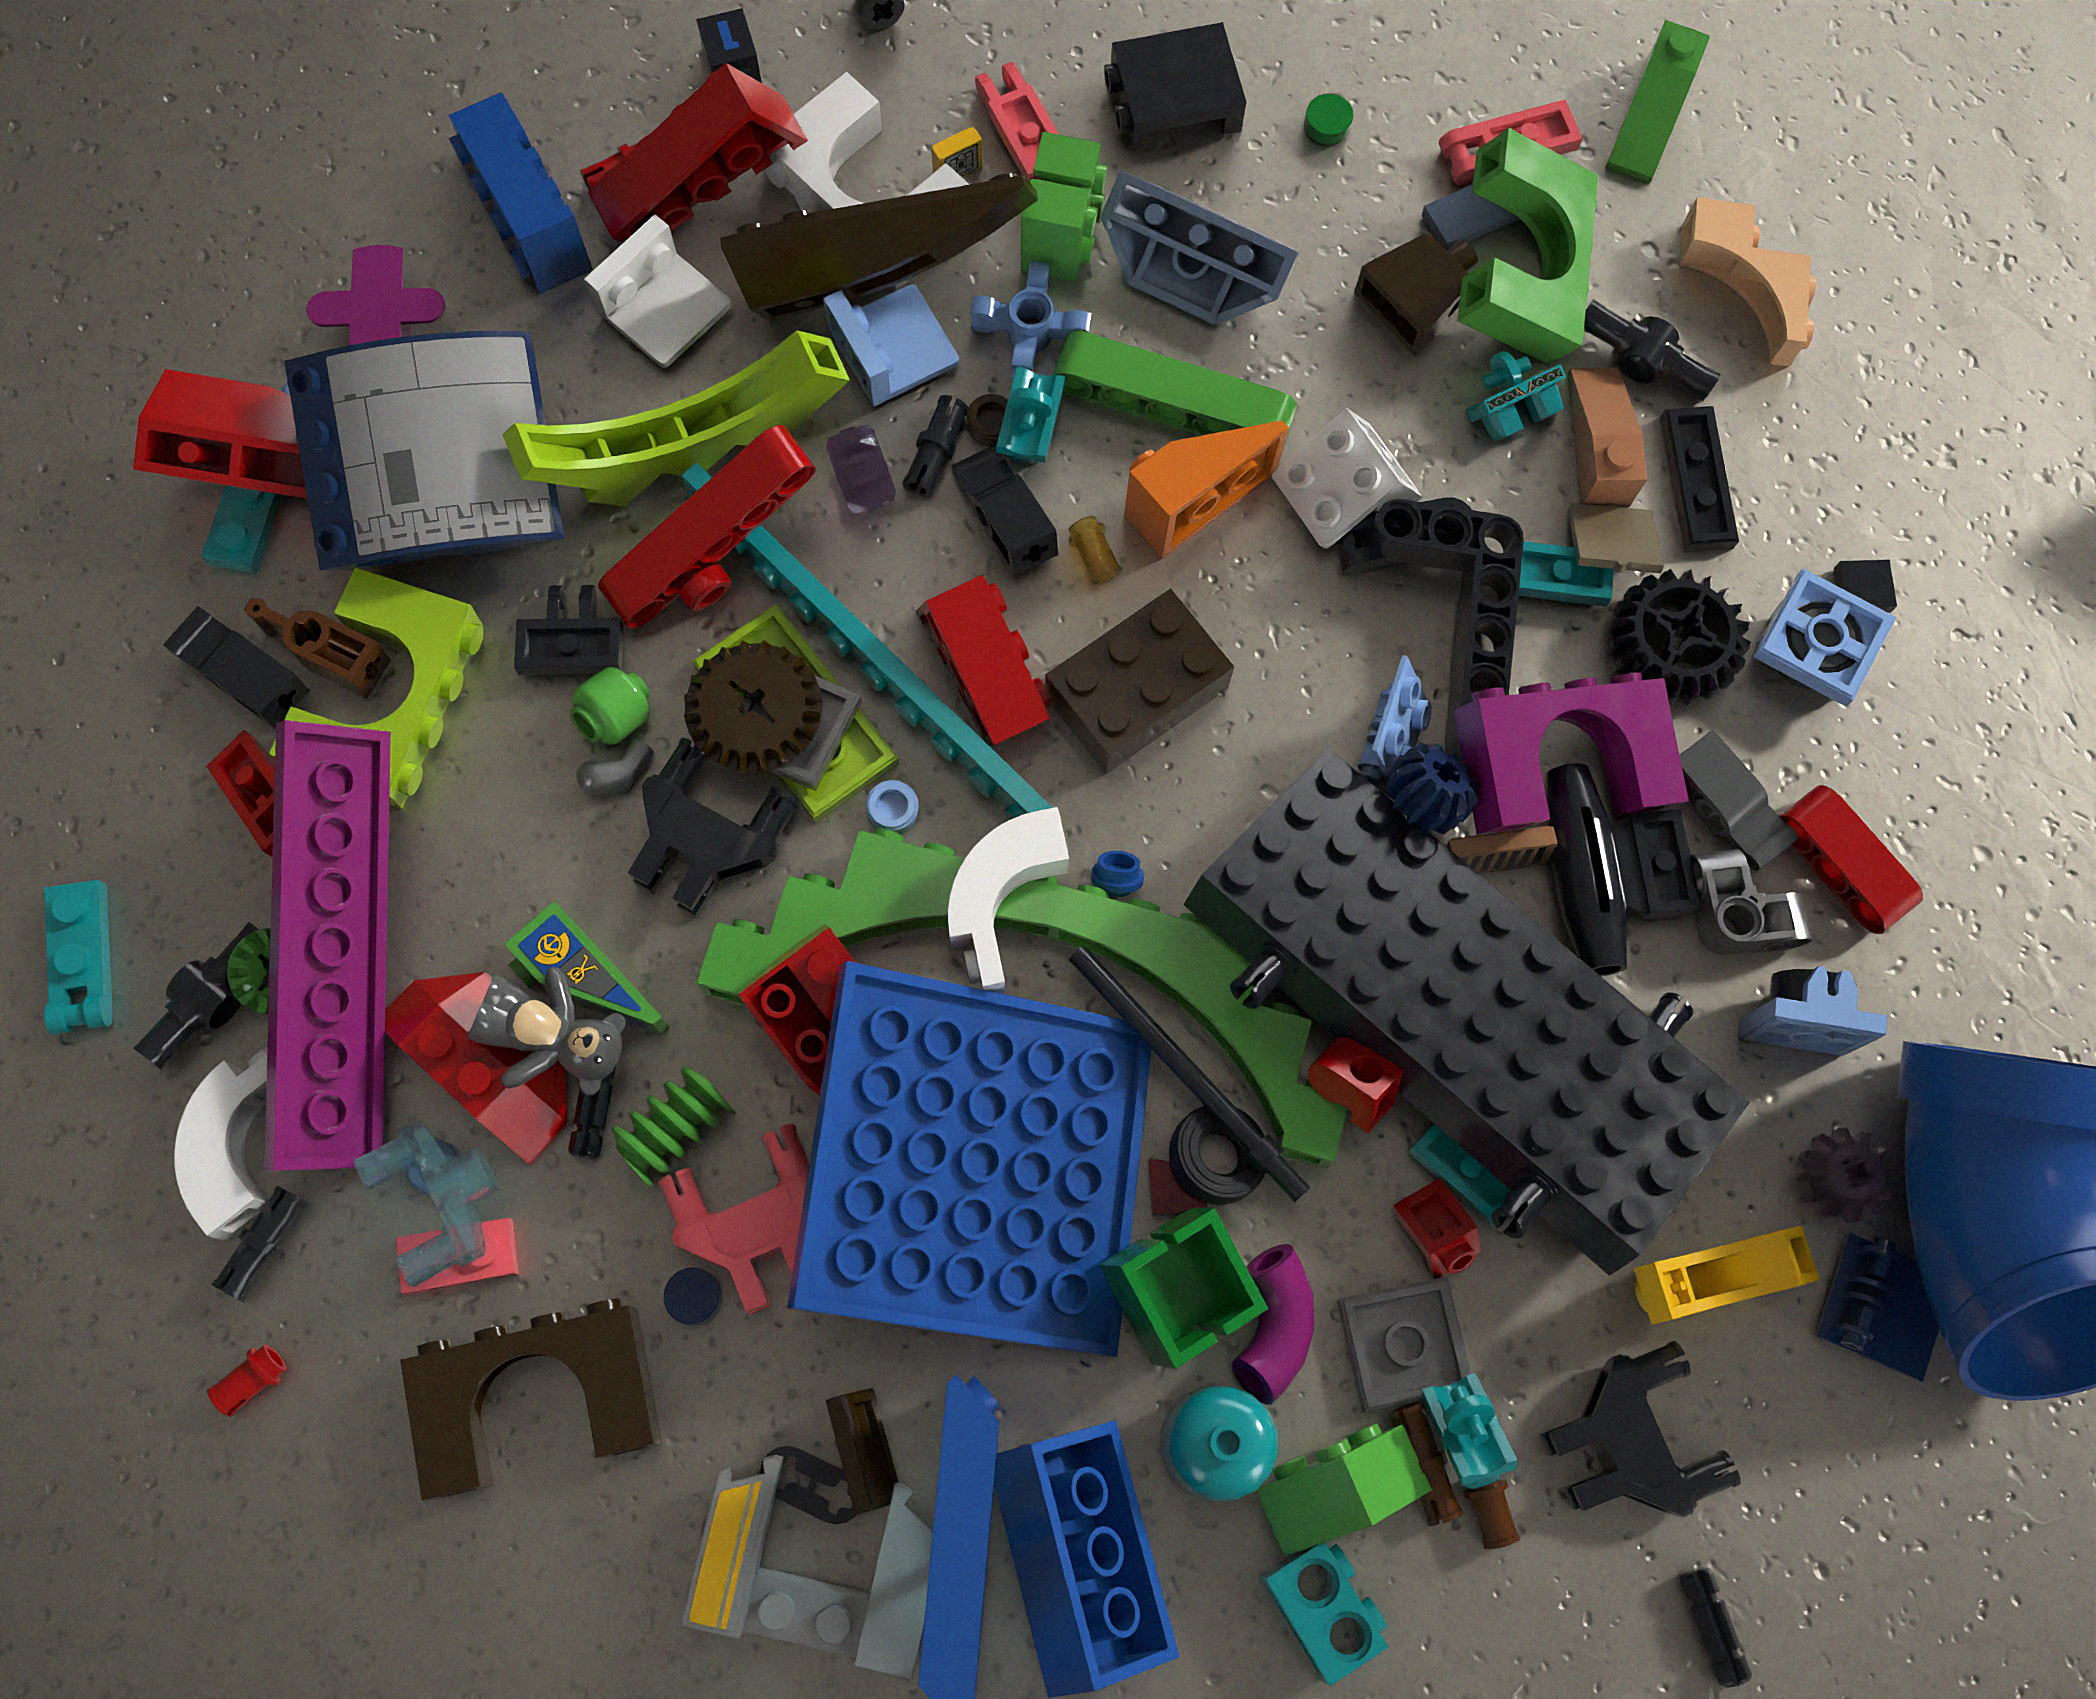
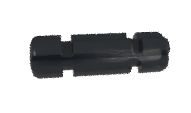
M616 1066L613 1072L601 1080L600 1089L593 1096L583 1094L579 1088L573 1120L577 1130L571 1132L568 1147L569 1154L574 1157L597 1159L600 1156L603 1137H600L599 1131L600 1129H605L613 1087L610 1086L609 1079L614 1078Z
M1706 1567L1695 1568L1681 1575L1680 1581L1686 1598L1693 1600L1695 1604L1691 1607V1611L1707 1654H1712L1715 1658V1661L1711 1664L1718 1683L1726 1688L1745 1684L1752 1679V1673L1745 1655L1738 1653L1737 1649L1741 1647V1643L1724 1599L1719 1600L1716 1595L1720 1588L1714 1572Z

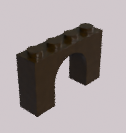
M620 1298L599 1301L586 1306L588 1315L566 1320L564 1312L545 1314L531 1318L530 1329L509 1333L508 1325L486 1328L474 1332L475 1342L453 1347L452 1339L432 1341L417 1346L418 1356L401 1359L400 1363L421 1500H437L494 1486L484 1430L485 1403L494 1383L507 1369L518 1362L533 1357L548 1356L555 1358L565 1364L578 1378L586 1398L596 1458H608L663 1444L638 1309L629 1305L621 1306Z

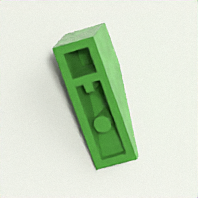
M1668 20L1664 21L1642 71L1605 166L1606 168L1647 183L1651 182L1692 85L1710 35Z

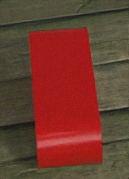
M1818 785L1779 815L1786 824L1795 830L1799 837L1790 846L1854 919L1869 932L1877 935L1883 934L1922 902L1923 893L1916 880L1835 790L1828 786Z

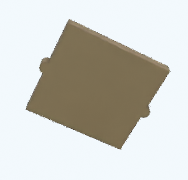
M1570 502L1568 513L1577 565L1610 568L1619 573L1624 572V570L1662 573L1664 563L1652 510L1616 507L1612 503L1603 506Z

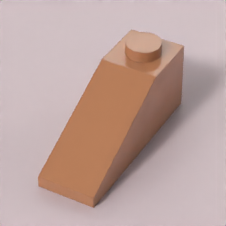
M1570 368L1568 371L1580 503L1603 506L1612 503L1616 507L1631 506L1647 481L1642 431L1619 368Z

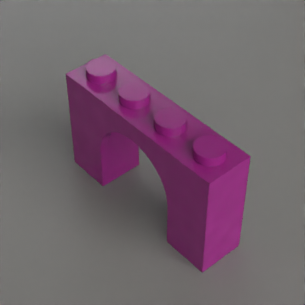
M1629 673L1609 679L1610 684L1597 685L1596 678H1583L1565 683V689L1551 690L1550 683H1537L1519 688V694L1505 696L1503 688H1491L1472 693V702L1453 710L1463 765L1471 768L1469 777L1476 780L1480 786L1476 792L1479 801L1473 807L1474 811L1472 812L1476 834L1524 829L1550 820L1540 769L1539 749L1543 734L1553 720L1568 722L1579 727L1590 736L1598 747L1605 765L1615 817L1636 812L1660 811L1688 802L1664 678L1642 680L1641 673Z

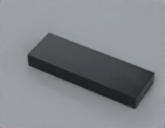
M1714 407L1665 409L1660 416L1684 552L1734 549L1739 543V537Z

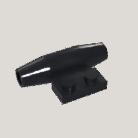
M1581 763L1565 764L1547 772L1546 800L1550 815L1547 826L1554 827L1558 843L1551 855V862L1563 921L1578 958L1600 976L1622 972L1627 969L1626 910L1643 916V919L1694 916L1702 909L1682 811L1667 810L1630 813L1611 825L1587 765Z

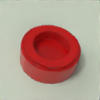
M719 564L711 565L687 581L680 590L679 596L691 611H703L718 602L728 592L732 580Z

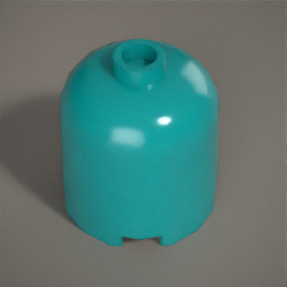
M1203 1386L1183 1395L1167 1412L1160 1431V1455L1170 1477L1186 1494L1206 1502L1234 1501L1257 1491L1271 1475L1278 1456V1434L1269 1411L1252 1394L1231 1386Z

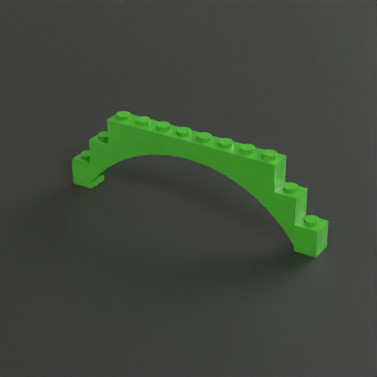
M876 828L873 833L859 830L840 889L834 888L835 883L819 875L807 873L804 874L803 879L788 875L769 936L763 934L765 930L763 927L749 921L734 919L732 926L716 922L696 983L704 995L746 1006L738 993L781 955L824 924L831 928L845 949L877 938L917 930L949 928L948 906L950 893L958 870L965 859L955 856L953 849L938 843L927 842L924 847L906 843L902 835L887 829ZM1053 876L1026 882L1015 888L1005 897L996 912L993 924L994 929L1045 937L1076 948L1085 946L1092 954L1098 955L1139 976L1178 1004L1209 1033L1232 1060L1258 1099L1277 1138V1144L1284 1150L1280 1154L1281 1156L1325 1169L1335 1162L1347 1108L1341 1104L1332 1103L1324 1099L1313 1088L1309 1079H1306L1305 1085L1297 1083L1312 1020L1300 1017L1299 1009L1283 1003L1271 1002L1268 1008L1259 1006L1256 1009H1250L1242 1005V1002L1251 994L1250 991L1254 987L1250 986L1237 1000L1231 992L1230 984L1251 963L1196 915L1182 913L1180 918L1161 913L1160 907L1152 902L1130 899L1129 904L1108 898V892L1095 886L1079 885L1077 889L1059 885L1057 884L1058 880Z

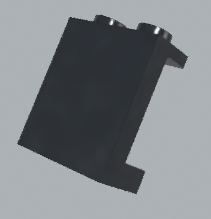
M1223 22L1112 43L1110 64L1104 65V79L1108 94H1116L1118 104L1115 105L1117 128L1120 134L1127 133L1131 150L1141 149L1142 136L1145 133L1219 119L1223 135L1242 131L1247 102Z

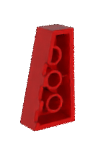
M725 63L719 70L710 74L705 83L686 101L676 106L671 114L655 130L642 138L625 158L615 167L609 169L603 175V178L588 191V194L612 239L624 243L653 215H657L669 225L672 232L694 217L692 207L698 203H707L713 200L717 202L732 192L728 183L751 168L758 175L773 165L769 157L787 144L794 151L806 143L808 139L783 95Z

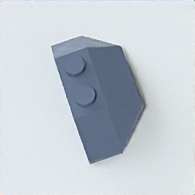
M1122 170L1118 173L1100 216L1128 285L1214 325L1278 300L1300 253L1252 228Z

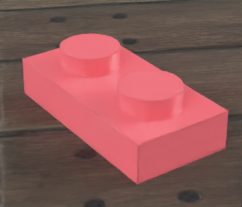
M508 1217L396 1238L401 1294L413 1295L519 1275L513 1220Z

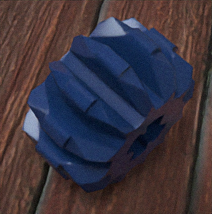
M1419 742L1414 748L1409 749L1404 755H1400L1390 767L1391 771L1386 776L1389 783L1384 792L1388 797L1395 800L1392 809L1402 812L1407 817V824L1412 822L1419 824L1422 831L1426 834L1435 830L1445 835L1451 829H1455L1460 822H1464L1474 811L1473 807L1479 801L1476 792L1480 786L1476 780L1469 777L1471 768L1461 765L1457 761V754L1451 756L1446 754L1438 744L1430 748L1428 745Z

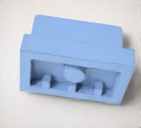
M910 284L862 308L858 304L851 307L842 290L823 298L828 330L873 407L959 365V356L914 284Z

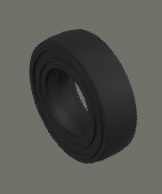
M1205 1106L1189 1113L1174 1130L1169 1145V1161L1172 1172L1181 1187L1188 1194L1202 1202L1225 1205L1240 1201L1260 1185L1266 1174L1264 1170L1259 1173L1244 1157L1248 1152ZM1238 1109L1243 1114V1116L1258 1130V1132L1263 1137H1265L1261 1128L1254 1121V1119H1252L1244 1111ZM1208 1135H1221L1234 1145L1238 1160L1233 1172L1228 1174L1215 1173L1204 1164L1200 1155V1145L1204 1137Z

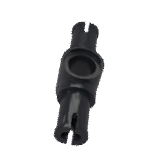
M1595 299L1588 305L1585 312V332L1614 347L1612 353L1619 356L1616 362L1617 366L1627 378L1643 384L1653 383L1656 380L1663 382L1667 379L1688 391L1700 401H1704L1718 382L1721 376L1720 373L1705 367L1683 353L1685 348L1678 345L1679 333L1668 321L1659 317L1649 316L1644 317L1640 321L1633 318L1630 322L1609 310Z
M248 922L216 959L210 956L205 962L197 959L183 966L171 979L167 987L166 997L170 1001L164 1007L168 1011L133 1049L159 1069H162L195 1031L200 1034L205 1028L211 1031L219 1029L233 1018L239 1010L241 1003L232 993L228 983V962L237 944L247 935L260 929Z

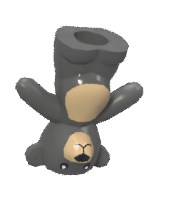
M551 967L546 971L545 985L550 1000V1007L543 1002L533 999L520 987L495 973L466 1039L485 1045L531 1052L528 1057L504 1072L501 1077L502 1085L507 1088L519 1087L548 1070L559 1061L565 1070L578 1079L581 1092L585 1095L593 1096L600 1089L601 1080L613 1072L619 1061L622 1051V1037L620 1034L625 1027V1018L621 1014L614 1013L602 1021L597 1019L575 1020L574 1006L567 979L560 968Z

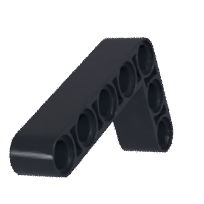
M1393 499L1386 502L1379 509L1368 526L1366 543L1370 546L1371 550L1380 556L1386 557V560L1463 571L1445 738L1446 754L1450 756L1457 754V761L1463 765L1453 710L1472 702L1470 683L1476 682L1486 689L1503 688L1505 696L1509 695L1524 543L1523 531L1514 519L1501 514L1404 499ZM1384 522L1397 524L1402 529L1404 537L1390 535L1384 528ZM1434 530L1447 532L1453 538L1454 544L1446 545L1441 543L1436 538ZM1490 537L1497 540L1503 548V553H1497L1488 548L1485 538ZM1480 585L1491 587L1498 596V602L1487 600L1480 591ZM1475 634L1487 636L1493 644L1494 651H1486L1480 648L1475 641Z

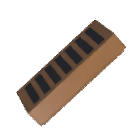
M1543 826L1451 838L1446 847L1477 873L1545 865L1558 843L1554 827Z

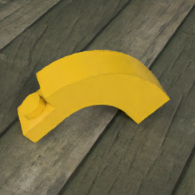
M1802 1225L1634 1268L1637 1277L1635 1283L1636 1297L1641 1308L1648 1313L1651 1325L1820 1280Z

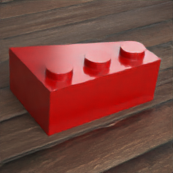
M982 574L926 600L915 612L922 625L929 622L940 646L936 651L943 665L948 663L960 688L958 693L982 739L989 746H993L1050 719L1046 708L1050 707L1052 703L1041 679L1038 677L1032 680L1024 661L1029 659V652L1023 638L1017 630L1010 633L1002 616V613L1007 611V606L1000 589L994 582L988 585Z

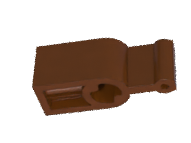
M250 598L244 607L245 612L267 636L282 637L285 646L305 668L366 699L391 661L377 641L318 612L310 610L300 611L287 618L271 610L262 599Z

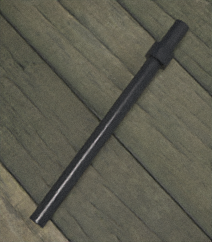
M1085 946L1080 947L1069 958L1073 966L1248 1152L1244 1157L1259 1173L1264 1170L1294 1203L1311 1188L1280 1155L1284 1150L1269 1134L1263 1137Z

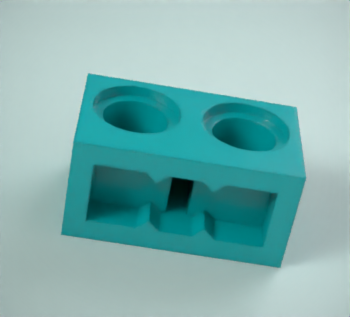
M1326 1542L1293 1553L1259 1575L1321 1681L1328 1686H1332L1389 1648L1380 1633L1388 1628L1372 1599L1367 1596L1360 1600L1350 1584L1349 1579L1356 1574L1341 1548L1337 1544L1329 1548ZM1317 1564L1325 1574V1588L1317 1597L1305 1598L1298 1588V1576L1306 1566ZM1349 1617L1357 1627L1356 1642L1347 1650L1337 1651L1330 1641L1331 1627L1337 1620Z

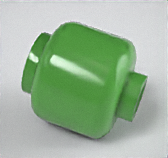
M615 667L604 668L575 689L571 699L573 708L570 709V717L577 730L588 741L592 743L600 741L607 745L617 744L647 721L649 705L646 699L650 696V693L644 681L633 672L626 674Z

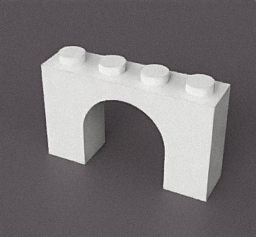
M845 72L794 113L808 141L794 151L787 144L769 156L773 165L764 170L775 186L778 188L785 186L795 196L801 210L813 213L864 203L847 196L836 186L833 180L839 167L882 131L880 102L848 72ZM945 163L907 195L969 184ZM912 278L891 287L898 291Z

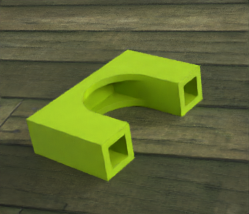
M354 567L334 614L344 626L377 642L398 648L411 655L414 664V680L411 690L405 701L396 711L386 718L370 724H343L294 707H290L285 720L391 732L389 805L402 809L408 795L412 796L421 783L423 774L421 765L428 749L434 748L441 737L443 730L442 717L449 701L456 700L460 694L464 678L462 671L469 655H475L480 648L484 632L483 624L470 604ZM275 739L274 744H273V746H272V748H271V750H270V752H269V755H270L274 760H275V742H276V739Z

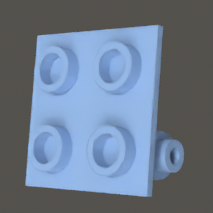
M1402 655L1394 682L1389 684L1388 690L1381 692L1375 718H1373L1371 727L1376 731L1368 733L1366 739L1369 743H1365L1357 766L1361 771L1360 774L1372 784H1379L1381 778L1387 779L1386 776L1391 771V765L1400 755H1404L1409 749L1415 747L1420 731H1426L1430 723L1431 702L1427 700L1421 687L1420 678L1416 676L1407 656Z

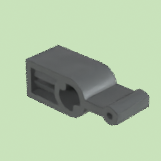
M1713 729L1680 754L1689 800L1686 804L1712 832L1718 836L1726 837L1736 849H1740L1746 857L1748 866L1755 872L1799 839L1795 830L1786 824L1770 807L1768 795L1759 780Z

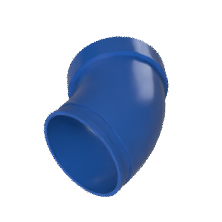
M1903 1041L1896 1096L1908 1099L1905 1126V1185L1908 1217L1915 1255L1926 1295L1944 1342L1950 1353L1954 1356V1362L1960 1378L1969 1389L1978 1394L1994 1399L2011 1401L2050 1399L2096 1388V1066L1940 1044Z

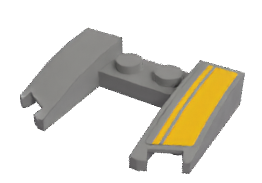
M778 1455L765 1457L763 1460L764 1474L731 1481L730 1466L722 1468L718 1476L703 1532L681 1626L739 1639L742 1632L854 1657V1666L912 1679L923 1634L933 1527L931 1528L904 1505L913 1491L905 1484L896 1483L894 1486L871 1591L866 1592L759 1567L784 1457Z

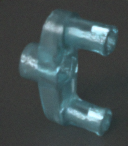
M420 1119L398 1131L399 1137L354 1159V1164L360 1178L370 1189L414 1166L421 1172L444 1226L441 1228V1234L396 1257L403 1277L412 1287H416L457 1263L464 1267L485 1255V1239L475 1203L499 1191L495 1174L478 1146H474L452 1158L439 1139Z

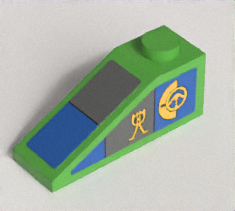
M555 901L504 944L516 957L508 966L529 989L539 982L547 991L545 985L546 971L551 967H557L566 976L574 1004L607 1016L614 1013L621 1014L625 1018L626 1023L660 1035L669 1029L661 1015Z

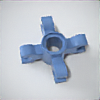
M1030 260L1026 289L1016 293L1009 304L1000 303L988 296L976 295L973 297L971 330L982 333H991L996 330L1009 332V340L1015 347L1012 358L1013 371L1011 380L1014 379L1017 366L1033 372L1036 353L1044 350L1050 344L1051 339L1064 342L1067 334L1072 331L1090 332L1091 313L1081 310L1053 311L1052 301L1047 295L1050 263ZM1025 319H1036L1040 322L1030 325L1022 321Z

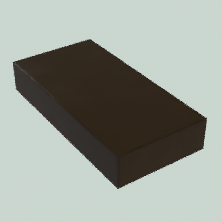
M873 1388L842 1394L825 1400L855 1516L890 1505L894 1486L899 1482Z

